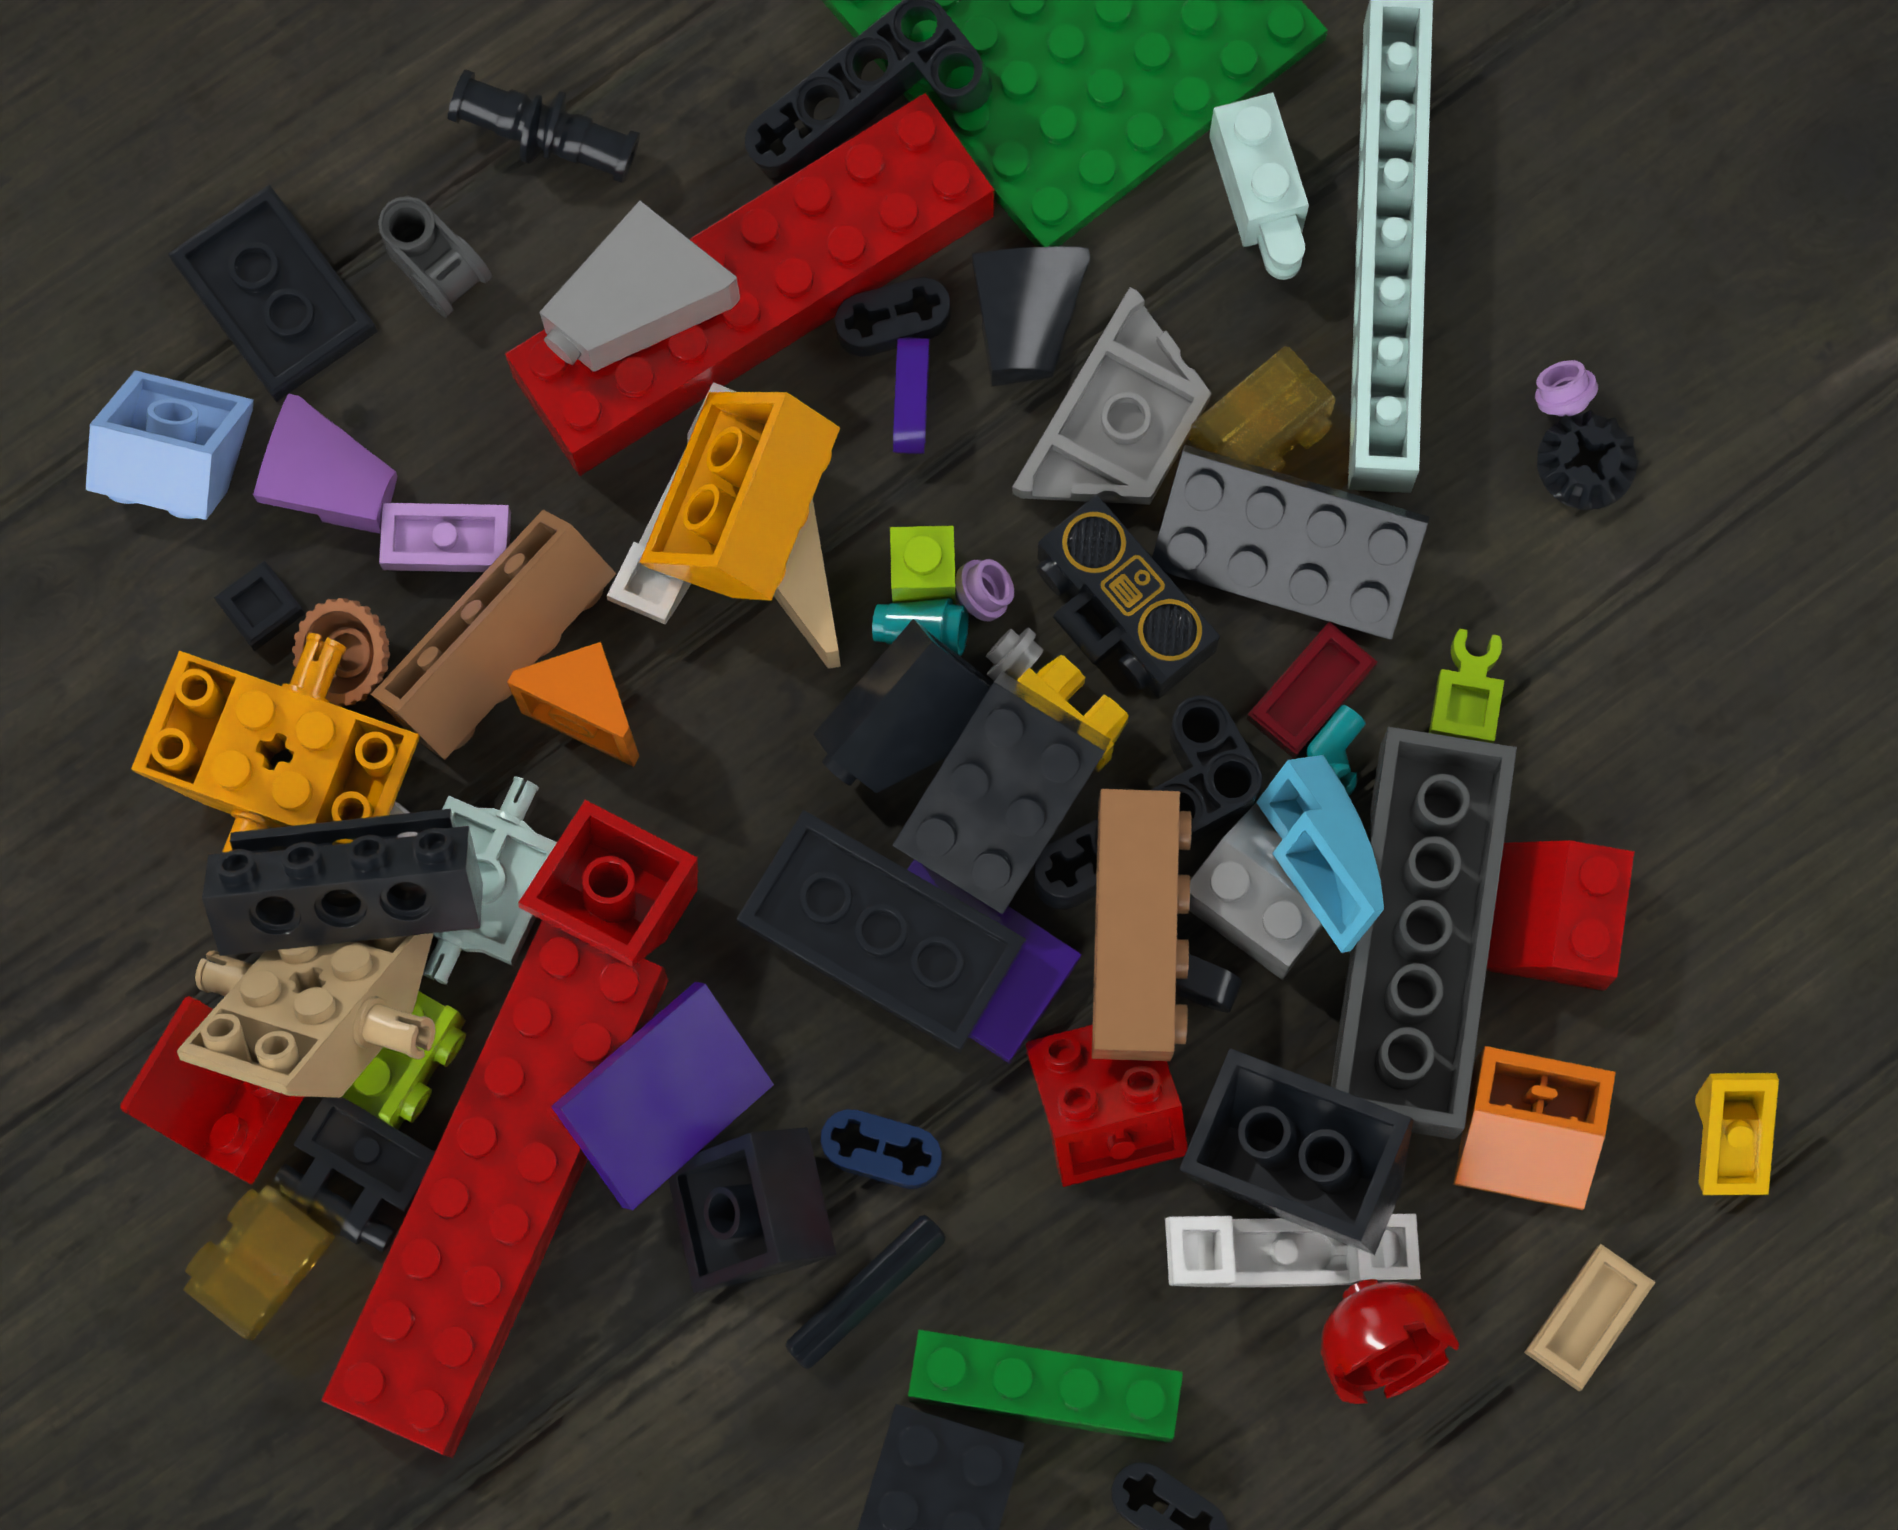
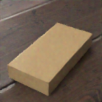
M1602 1244L1598 1245L1524 1353L1577 1391H1581L1655 1282Z

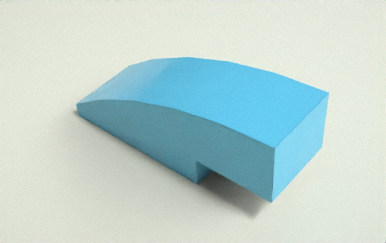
M1324 755L1287 760L1256 801L1282 839L1272 854L1341 953L1349 952L1384 910L1381 880L1374 852L1360 816L1343 784Z

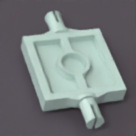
M514 776L513 783L500 810L495 808H477L448 796L442 809H451L455 827L469 826L483 881L480 928L434 933L433 935L438 939V942L424 969V976L432 980L436 979L437 982L447 985V980L461 950L465 952H482L514 966L536 919V916L519 908L518 902L557 843L535 833L523 821L533 797L539 789L532 782L527 780L525 783L523 778Z

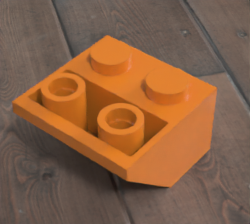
M1485 1046L1474 1062L1465 1128L1462 1132L1453 1185L1584 1210L1605 1139L1616 1072Z

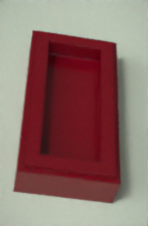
M1328 622L1249 712L1246 720L1293 759H1296L1337 709L1347 701L1375 669L1378 661Z

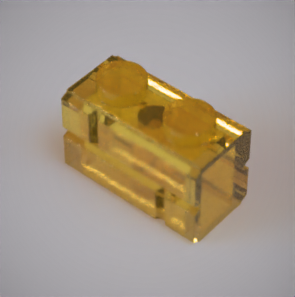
M1284 346L1194 421L1191 425L1189 440L1195 448L1281 472L1286 465V462L1281 458L1298 443L1304 449H1308L1329 431L1333 423L1328 418L1332 415L1336 399L1322 381L1309 371L1308 366L1290 347Z

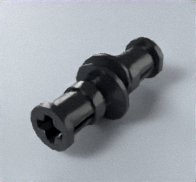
M467 69L463 71L458 80L447 116L448 120L458 124L460 120H464L492 130L495 134L520 141V158L522 162L530 164L543 150V157L549 159L551 153L568 161L577 164L582 163L614 175L613 180L623 184L630 171L640 140V132L630 130L629 134L626 135L593 123V118L579 113H567L565 92L559 91L551 103L545 105L542 104V95L537 94L531 100L526 94L513 89L509 92L475 80V72Z

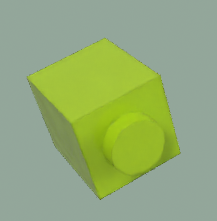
M954 526L890 527L892 603L951 598L953 604L956 605Z

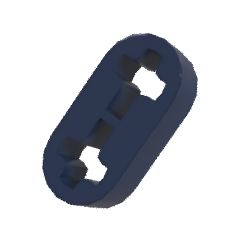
M846 1109L836 1112L827 1119L821 1130L820 1142L825 1157L833 1166L846 1172L902 1188L918 1189L927 1186L936 1179L941 1169L942 1153L938 1141L931 1133L919 1127L859 1110ZM849 1123L857 1124L860 1126L861 1138L878 1143V1148L876 1152L855 1148L851 1158L843 1157L840 1155V1144L832 1140V1136L835 1131L845 1133ZM912 1141L920 1142L923 1144V1155L930 1158L931 1163L929 1167L918 1166L914 1176L906 1175L903 1173L902 1161L884 1155L887 1146L904 1151L909 1149Z

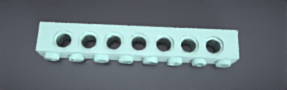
M1370 0L1364 21L1348 490L1411 493L1419 472L1433 0Z

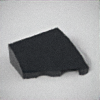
M1030 247L973 253L972 264L982 317V332L991 385L999 386L1053 377L1061 354V345L1075 311V302L1085 271L1087 272L1089 268V248Z

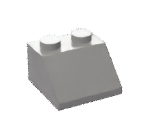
M1255 803L1223 837L1190 880L1189 911L1283 980L1323 926L1272 853L1282 839L1258 804Z

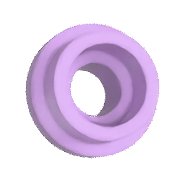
M1574 360L1562 361L1549 366L1540 373L1536 381L1538 389L1535 393V399L1539 409L1546 414L1563 417L1565 414L1573 416L1582 412L1589 405V402L1597 394L1598 384L1593 373L1585 370L1581 362Z
M991 559L983 561L971 560L962 565L956 573V595L959 603L965 606L968 613L982 621H993L1005 613L1008 604L1013 600L1014 586L1010 575L1001 564Z

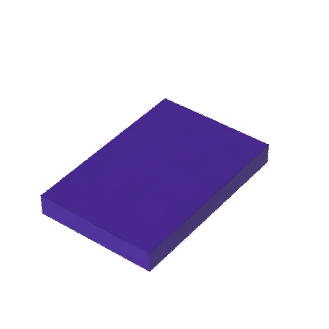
M914 859L908 867V871L1026 938L1024 948L970 1037L1010 1064L1080 961L1082 954L1011 907L1007 906L1004 913L1001 914Z
M694 982L551 1107L622 1208L633 1211L774 1084L707 985Z

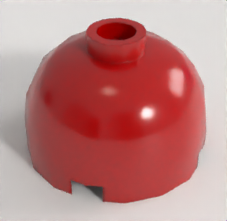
M1367 1279L1349 1287L1343 1293V1301L1331 1312L1322 1332L1321 1355L1326 1372L1340 1399L1343 1402L1363 1404L1368 1403L1363 1393L1364 1391H1372L1385 1385L1384 1394L1386 1398H1391L1423 1384L1445 1368L1450 1361L1444 1350L1450 1346L1457 1351L1459 1342L1447 1318L1433 1297L1422 1289L1395 1281L1379 1283L1376 1279Z

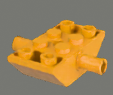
M308 633L306 637L307 642L290 684H282V686L179 651L131 769L206 806L229 813L236 818L222 853L232 851L230 844L231 832L390 815L420 736L417 733L331 704L325 698L341 657L347 649L343 644L328 637L323 642L321 641V635ZM288 749L293 755L290 763L278 762L273 770L274 767L270 762L274 755ZM340 839L334 841L333 845L351 843L353 840Z

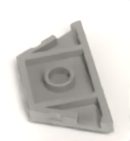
M1131 287L1128 289L1014 483L1013 495L1024 499L1085 502L1098 495L1105 503L1150 505L1210 402L1211 392L1197 372L1189 368L1183 361L1179 347L1167 331L1163 332L1145 308V300L1137 290Z

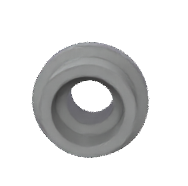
M1027 628L1018 635L1012 629H1009L986 655L993 663L987 675L995 681L1002 671L1013 679L1018 680L1029 667H1032L1044 650L1034 641L1036 633Z

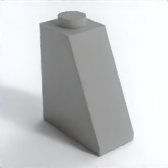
M639 201L539 313L547 334L544 341L548 347L565 362L573 365L578 359L595 372L732 309L740 300V293L735 275Z

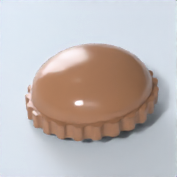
M347 598L328 599L325 604L318 603L313 611H308L305 620L299 623V631L294 635L296 643L292 647V652L295 654L293 665L296 667L307 642L306 637L308 633L321 635V641L323 642L328 637L347 648L345 654L341 657L325 697L331 704L337 706L355 705L357 701H365L368 694H371L377 685L381 684L384 680L383 677L388 670L390 658L389 639L386 636L385 627L379 622V617L376 614H372L368 606H361L359 601H349Z

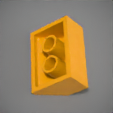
M709 392L639 563L652 570L731 598L772 601L776 588L785 576L786 563L799 530L804 526L808 518L809 505L821 475L830 463L831 450L840 427L788 392Z

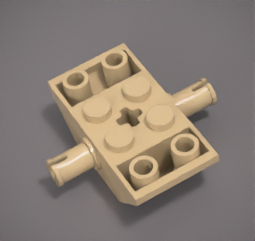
M434 933L265 951L254 964L228 956H220L219 952L214 950L206 953L207 960L202 958L196 969V985L199 990L207 993L213 992L225 997L177 1050L179 1058L182 1061L288 1096L341 1098L383 1047L407 1054L409 1057L417 1060L425 1056L424 1050L429 1051L435 1038V1024L428 1017H419L411 1013L414 1010Z

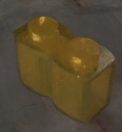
M269 1185L260 1193L253 1189L249 1190L237 1202L227 1218L233 1226L226 1237L218 1245H215L212 1241L206 1243L193 1257L185 1271L191 1276V1279L183 1290L241 1337L251 1341L261 1333L275 1316L294 1288L315 1266L336 1237L311 1216L294 1205L277 1189Z

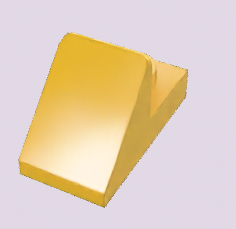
M1711 1073L1697 1093L1695 1104L1703 1123L1698 1181L1703 1195H1769L1779 1078L1776 1073Z

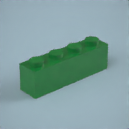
M918 1330L908 1399L909 1402L1170 1443L1174 1439L1183 1372Z

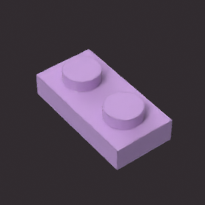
M383 503L379 564L383 570L485 572L510 545L511 510L509 505Z

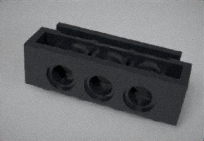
M451 809L231 832L230 844L232 851L208 855L202 900L220 956L480 928L483 881L469 826L455 827ZM405 832H416V833H418L417 836H409V837H400V838H398V835L401 834V833H405ZM336 840H353L351 843L333 845V842ZM272 847H288L286 850L268 852V849Z

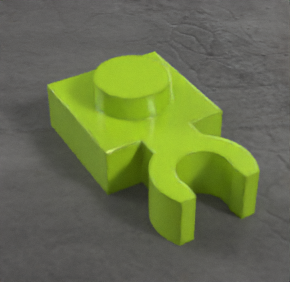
M1459 629L1451 645V657L1454 664L1458 667V672L1441 669L1438 675L1429 733L1494 743L1504 680L1489 678L1486 675L1496 664L1501 654L1502 641L1500 636L1492 635L1487 646V654L1480 657L1473 656L1465 647L1467 630Z

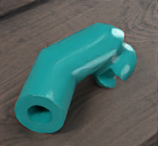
M1341 705L1308 745L1307 757L1324 755L1343 784L1347 794L1350 795L1357 786V774L1351 772L1346 748L1360 733L1366 723L1353 709L1346 705Z

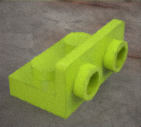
M418 991L414 1010L411 1014L419 1017L425 1016L433 1020L435 1024V1038L429 1051L424 1050L425 1056L417 1060L409 1057L407 1054L383 1047L342 1096L399 1130L405 1119L412 1123L420 1115L432 1092V1089L426 1086L439 1064L447 1067L454 1060L466 1038V1033L461 1031L466 1020L459 1011L449 1005L444 1006Z

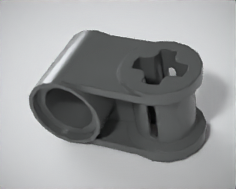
M410 196L399 197L387 203L381 211L378 221L379 230L388 255L411 279L414 286L427 302L443 317L447 318L453 313L452 304L480 281L486 284L492 279L491 271L474 249L460 236L455 235L429 206L420 199ZM406 224H419L425 228L421 237L413 242L405 243L395 239L396 232Z

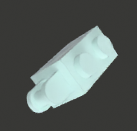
M1274 93L1215 107L1209 137L1243 247L1258 244L1268 273L1277 279H1290L1299 272L1302 265L1305 242L1301 232H1303L1309 204Z

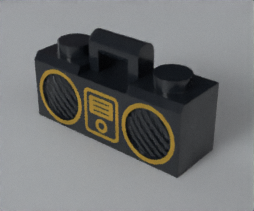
M1098 495L1090 499L1038 542L1037 559L1041 563L1036 566L1039 575L1056 595L1061 596L1066 592L1072 598L1054 614L1053 618L1093 665L1101 662L1118 648V653L1122 658L1117 662L1128 680L1139 690H1143L1148 686L1159 699L1216 653L1220 635ZM1090 607L1109 629L1110 633L1105 637L1097 631L1082 613Z

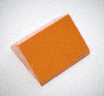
M601 642L512 672L507 683L522 714L628 765L635 766L639 753Z

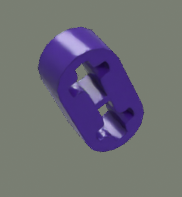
M898 338L893 453L925 454L929 339Z

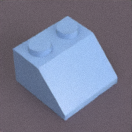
M135 370L90 423L86 490L107 495L118 503H139L167 510L170 514L179 518L207 520L228 491L252 415L254 400Z

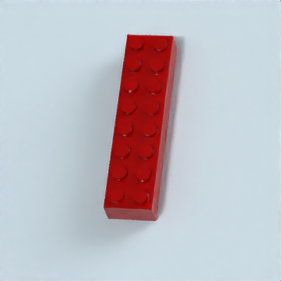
M924 93L689 239L737 277L740 300L732 309L595 372L578 359L571 365L556 355L544 341V338L547 336L544 329L505 353L512 376L580 477L703 400L713 382L722 386L727 385L835 317L838 307L845 299L859 293L883 287L993 218L994 189L930 98Z
M541 921L321 1399L322 1402L453 1459L588 1160L551 1106L651 1020L669 981L662 966L642 959L632 967L546 921Z

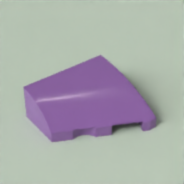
M288 393L272 431L253 496L258 503L317 514L321 521L325 523L381 534L383 503H391L398 475L396 471L355 441L300 396Z

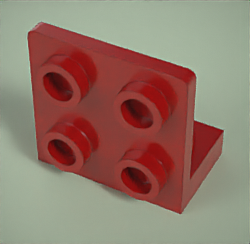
M187 996L182 1001L121 1102L120 1109L206 1161L252 1185L304 1096H288L180 1060L177 1050L213 1010L201 1001Z
M1093 1025L1030 1040L1026 1043L1028 1059L1049 1123L1056 1165L1063 1187L1185 1156L1188 1149L1182 1105L1167 1061L1092 1059Z

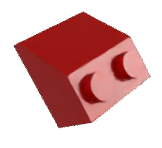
M584 800L519 900L518 905L524 911L633 967L667 940L697 892L698 857Z
M1571 840L1504 843L1486 971L1605 991L1618 975L1635 851Z

